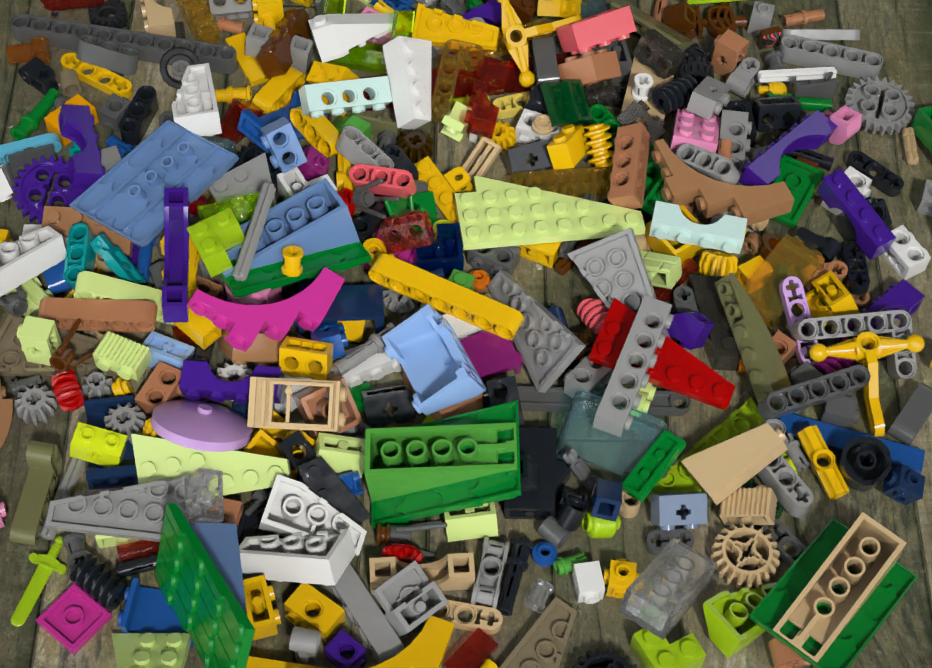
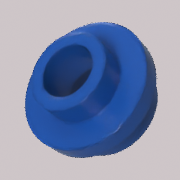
M540 542L534 546L532 558L537 565L548 567L553 565V561L557 560V549L551 543ZM547 551L549 555L543 556L540 552Z

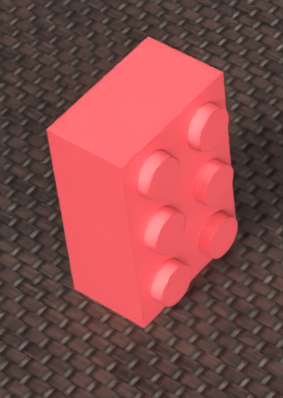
M630 6L610 9L556 28L563 53L571 52V55L582 54L591 51L592 48L609 45L612 41L627 39L630 37L629 33L637 31Z

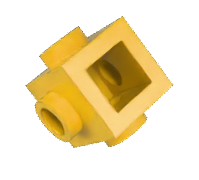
M627 559L610 561L609 569L604 568L603 572L604 584L607 585L606 596L632 599L634 588L639 589L641 574L636 573L637 563L630 562Z

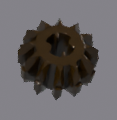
M411 129L410 133L404 131L402 137H399L397 141V146L403 149L412 163H417L427 156L432 157L434 153L433 139L430 138L429 132L423 133L421 129L418 132Z

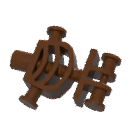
M719 2L717 5L710 7L707 18H701L699 6H695L696 27L693 30L684 32V36L688 39H693L697 33V39H702L703 26L706 27L707 32L713 38H717L720 34L723 35L728 29L736 32V28L747 27V15H734L733 7L729 6L730 2Z

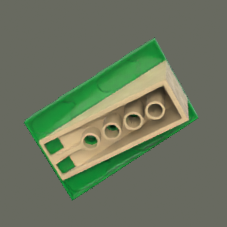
M864 512L861 513L851 528L833 516L752 611L749 619L815 668H850L919 577L897 562L907 542Z

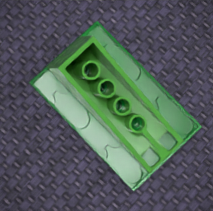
M518 400L411 427L366 429L364 474L371 498L372 529L377 528L378 523H381L382 526H386L387 523H391V525L409 522V520L437 516L444 512L483 506L485 503L508 500L520 496Z

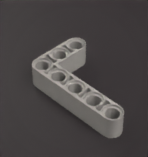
M905 310L808 318L796 321L791 327L792 336L798 341L858 336L862 332L884 333V337L907 339L909 335L913 334L912 319ZM895 315L900 319L899 327L893 322ZM872 318L877 320L876 329L871 327L870 322ZM849 320L854 322L855 328L853 331L848 329L847 323ZM826 322L831 324L832 331L830 334L826 333L824 329ZM803 324L808 326L809 333L807 336H804L801 332ZM904 349L886 356L888 373L892 378L908 379L915 375L917 370L915 353ZM901 362L905 365L904 374L899 372Z

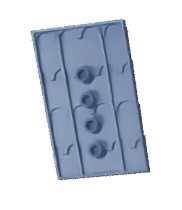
M167 120L69 206L98 224L132 241L134 244L143 247L148 245L164 229V188L188 187L191 204L216 180L220 179L239 160V157Z

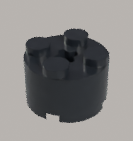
M856 437L845 445L838 456L836 465L848 487L865 492L877 487L889 474L892 464L891 454L888 447L875 437ZM866 461L867 465L862 466L860 463Z

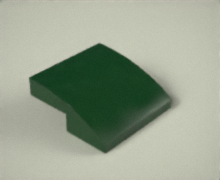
M566 79L562 82H546L540 85L552 127H562L569 124L577 125L593 121L581 79Z

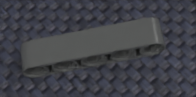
M855 365L774 391L760 401L757 408L758 413L766 420L776 419L855 393L869 383L871 378L870 372L865 366ZM770 402L774 404L775 409L771 407Z

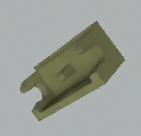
M365 112L356 113V116L371 124L372 136L379 137L382 131L390 130L394 132L396 141H398L401 128L397 127L396 119Z

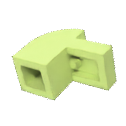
M456 101L450 115H445L441 122L444 124L441 133L461 142L469 132L468 127L471 121L476 119L478 112Z

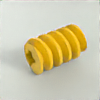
M596 123L582 126L583 129H589V132L583 136L590 138V141L586 142L585 146L592 147L591 150L586 152L587 155H593V158L588 160V163L595 164L590 171L611 167L613 163L610 157L614 155V151L608 150V148L613 146V142L606 140L611 138L612 135L605 132L610 128V125Z

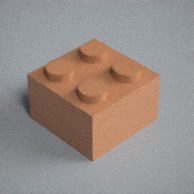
M606 48L584 52L578 57L565 58V63L558 65L561 82L566 79H581L583 87L622 76L616 51L607 52Z
M334 375L326 381L344 382V387H347V401L343 402L342 412H346L345 427H341V432L308 430L310 437L315 441L319 432L338 435L363 422L344 377ZM311 386L293 395L305 424L328 425L330 387Z

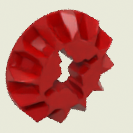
M388 544V546L382 548L383 557H396L405 563H412L415 560L419 563L423 558V553L418 548L410 545Z

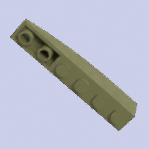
M729 273L715 282L717 292L759 404L770 393L792 385L768 328L735 274ZM770 402L771 407L775 409L774 404Z

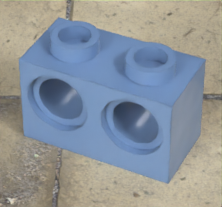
M284 116L260 128L263 135L260 137V140L265 149L270 150L272 155L269 156V159L275 169L279 168L284 174L308 162L291 123ZM281 132V137L278 140H273L274 135ZM286 152H290L289 157L282 160L283 155Z

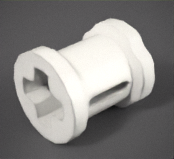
M639 73L635 76V87L632 89V97L636 101L644 102L650 99V88L654 82L650 74Z

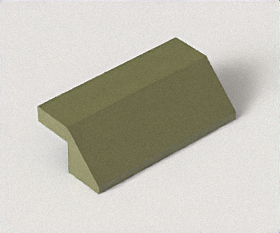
M613 1L610 4V9L630 6L637 30L634 32L646 39H653L659 42L663 47H668V52L677 58L693 44L692 40L627 1Z

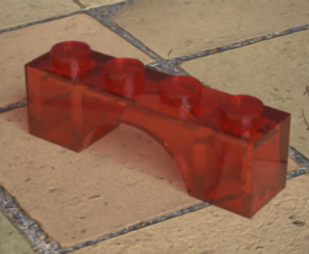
M485 56L484 63H479L476 76L480 77V79H475L472 89L476 94H471L468 107H471L472 110L467 109L464 123H468L467 133L492 139L499 107L491 103L487 96L504 91L510 62Z

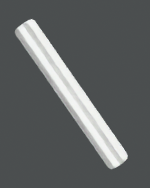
M835 67L760 70L757 73V80L759 83L789 82L791 77L796 76V81L825 79L827 72H833L832 78H836L837 70Z

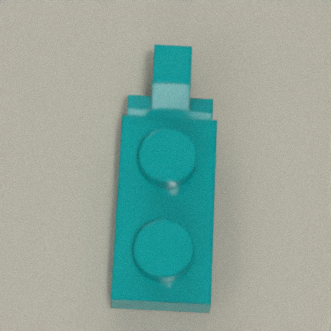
M104 234L98 235L90 242L95 253L101 255L105 260L106 266L114 271L119 279L140 285L146 283L144 277L118 246L114 247Z

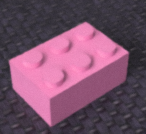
M687 108L678 109L671 136V151L676 155L677 149L681 145L689 143L716 153L721 117L714 115L709 121L687 111Z

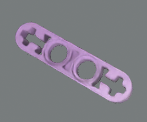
M790 276L783 279L779 284L780 297L791 338L798 343L795 350L797 360L801 365L807 361L813 366L817 362L812 359H805L804 354H807V350L809 352L812 345L818 343V341H798L794 339L791 333V327L796 321L811 318L801 280L795 276ZM789 282L791 285H795V289L792 292L786 289ZM796 296L799 297V299H795L789 302V298ZM793 304H798L802 308V314L799 317L794 316L791 312ZM803 324L802 326L805 327L809 333L808 326ZM811 342V345H808L807 348L806 346L801 347V344Z

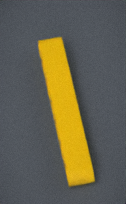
M381 253L368 271L369 278L379 285L425 305L430 304L434 309L507 340L514 338L524 321L522 313L512 307L385 253Z

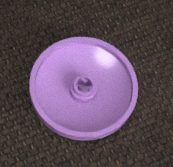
M173 400L164 402L154 408L151 418L153 430L162 438L174 444L200 451L226 452L237 450L250 442L252 428L247 427L248 419L227 407L204 401Z

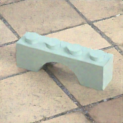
M656 201L649 236L676 241L682 244L701 246L707 249L721 250L727 253L740 254L744 242L747 219L724 214L719 221L713 224L702 225L688 220L682 214L679 205Z

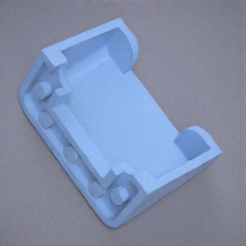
M427 304L382 336L386 345L384 351L390 359L395 358L400 362L416 392L413 395L412 405L419 414L423 412L425 415H429L477 397L486 391L483 381L454 329L430 304Z

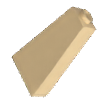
M765 423L691 455L681 462L717 506L788 450L784 443L786 437L778 427L773 429L768 423Z

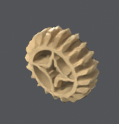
M743 522L739 524L738 528L732 524L729 529L724 528L721 530L720 535H716L715 543L711 546V552L713 553L710 559L715 562L713 570H720L718 574L719 579L727 577V585L735 582L737 589L741 585L751 589L752 584L756 588H760L762 583H769L770 577L775 576L776 568L779 567L780 562L778 558L780 551L775 550L777 542H770L771 534H762L764 531L763 527L755 530L753 523L750 524L749 528L745 527ZM750 551L748 557H744V559L741 561L742 556L746 555V553ZM728 557H730V558L734 561V564H735V565H733V564L730 562V560L728 559Z

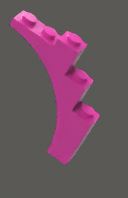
M324 267L311 285L295 296L283 301L263 305H244L220 300L197 289L186 306L191 308L195 314L211 320L216 327L227 330L228 334L225 340L233 348L246 352L254 342L259 331L264 332L265 336L269 339L277 340L278 342L284 338L294 321L301 328L314 332L321 324L345 279Z

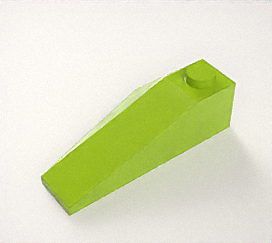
M777 582L763 584L760 588L755 589L741 588L738 592L732 593L722 591L704 602L703 610L709 638L727 659L744 649L766 631L749 619V615Z

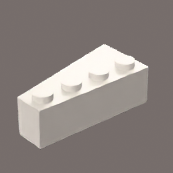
M46 226L19 236V241L17 242L6 241L0 243V297L65 259L66 249L60 233Z

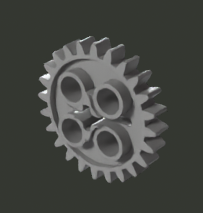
M868 76L866 81L859 79L858 84L854 82L852 88L849 87L844 102L845 106L862 114L861 126H864V132L871 129L873 135L876 131H879L881 136H883L885 131L892 135L893 130L899 133L901 128H906L907 124H910L915 112V109H913L915 103L911 102L913 96H907L909 90H901L902 84L895 86V80L889 83L886 77L880 81L878 76L874 80H871ZM883 93V100L881 102L880 113L877 119L875 118V115L879 104L880 94Z

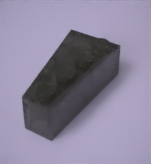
M689 275L686 286L690 287L694 292L697 309L702 315L715 323L704 343L711 368L713 370L736 371L741 355L715 286V282L725 276Z

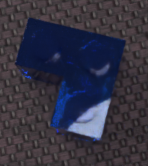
M460 223L437 224L436 243L415 244L416 267L425 271L441 267L445 277H450L453 269L463 272L464 257Z

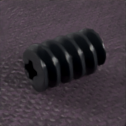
M685 74L657 88L651 94L653 104L660 113L664 115L669 114L689 103L692 91L698 86L697 81L691 75Z
M92 556L88 560H84L76 565L69 575V579L75 581L76 585L83 588L87 594H91V597L94 600H98L100 605L106 606L109 612L113 611L123 602L128 583L122 581L118 584L120 576L116 574L111 577L112 570L110 568L104 570L105 564L102 562L95 565L97 558Z

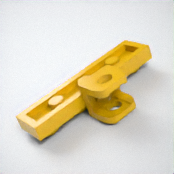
M429 156L414 164L418 170V180L427 183L428 192L433 191L436 206L446 220L451 222L453 229L458 234L460 229L454 193L473 192L474 186L470 182V176L463 167H456L443 176Z

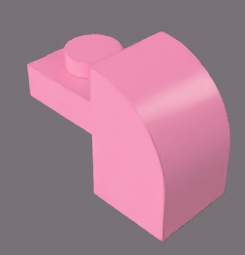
M845 105L835 113L829 110L822 113L838 126L829 138V143L843 144L860 130L862 114Z

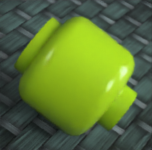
M591 506L581 522L582 530L593 539H610L615 535L616 530H619L621 525L619 515L616 522L591 517Z

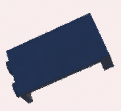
M379 284L342 285L322 322L375 320V334L385 329L383 286ZM298 287V293L307 287ZM294 321V327H298L299 333L304 336V329Z
M119 395L104 399L98 397L85 400L84 407L87 413V424L104 429V416H109V408L116 410L118 403L125 407L128 402L132 405V408L135 407L134 395ZM127 440L126 450L120 466L105 467L88 462L89 470H86V480L90 491L139 484L133 444L129 440Z

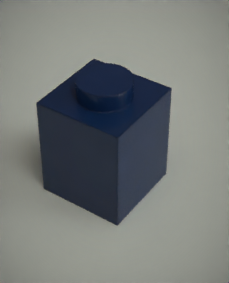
M598 478L591 498V517L616 522L622 504V483Z

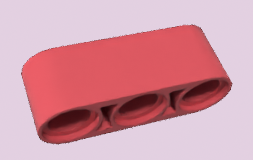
M357 164L349 171V177L354 187L363 186L379 179H387L384 183L367 189L373 194L409 198V195H414L417 190L412 174L406 170ZM365 176L364 179L358 180L359 177ZM409 182L406 186H401L402 183Z

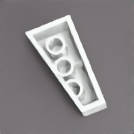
M398 36L382 47L397 127L415 130L431 121L432 41Z
M340 529V534L331 535L328 534V530L317 531V536L303 537L302 533H292V535L279 539L278 534L245 537L239 545L243 578H252L265 574L266 580L278 582L286 581L335 586L355 556L350 529Z

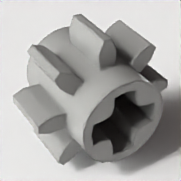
M93 371L88 377H84L86 385H83L82 389L84 394H88L89 400L98 397L104 399L108 395H112L110 387H112L113 381L112 378L107 377L105 371L103 373Z

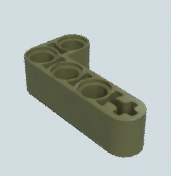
M31 440L26 450V462L29 470L11 524L9 539L12 543L37 546L41 540L39 532L48 513L50 501L53 500L60 477L62 456L56 443Z

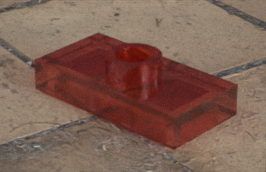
M478 628L443 664V668H479L484 660L488 659L496 651L499 644Z

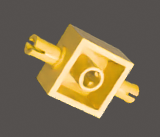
M252 0L253 11H257V13H253L254 22L275 30L277 24L284 17L283 1Z
M538 0L537 16L562 20L580 15L581 8L585 6L586 2H582V0Z

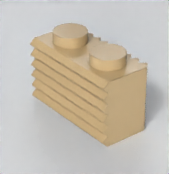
M759 485L748 489L740 487L721 502L719 516L724 525H739L742 522L744 525L752 523L754 525H774L777 497L773 489L767 486Z

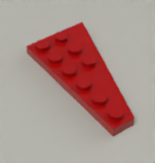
M615 297L588 359L613 370L637 315ZM666 336L662 348L657 347L655 351L658 358L654 368L649 367L647 374L650 375L648 382L727 411L736 386ZM640 344V345H639V346H641V347H643V348H647V347H648V346H646V345H644V344ZM631 364L632 367H640L639 365Z

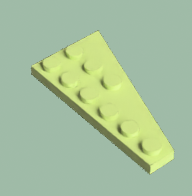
M131 434L139 484L159 480L180 479L181 476L201 475L207 471L214 470L211 497L272 488L277 474L292 479L289 459L238 450L226 452L200 451L174 444L164 438Z

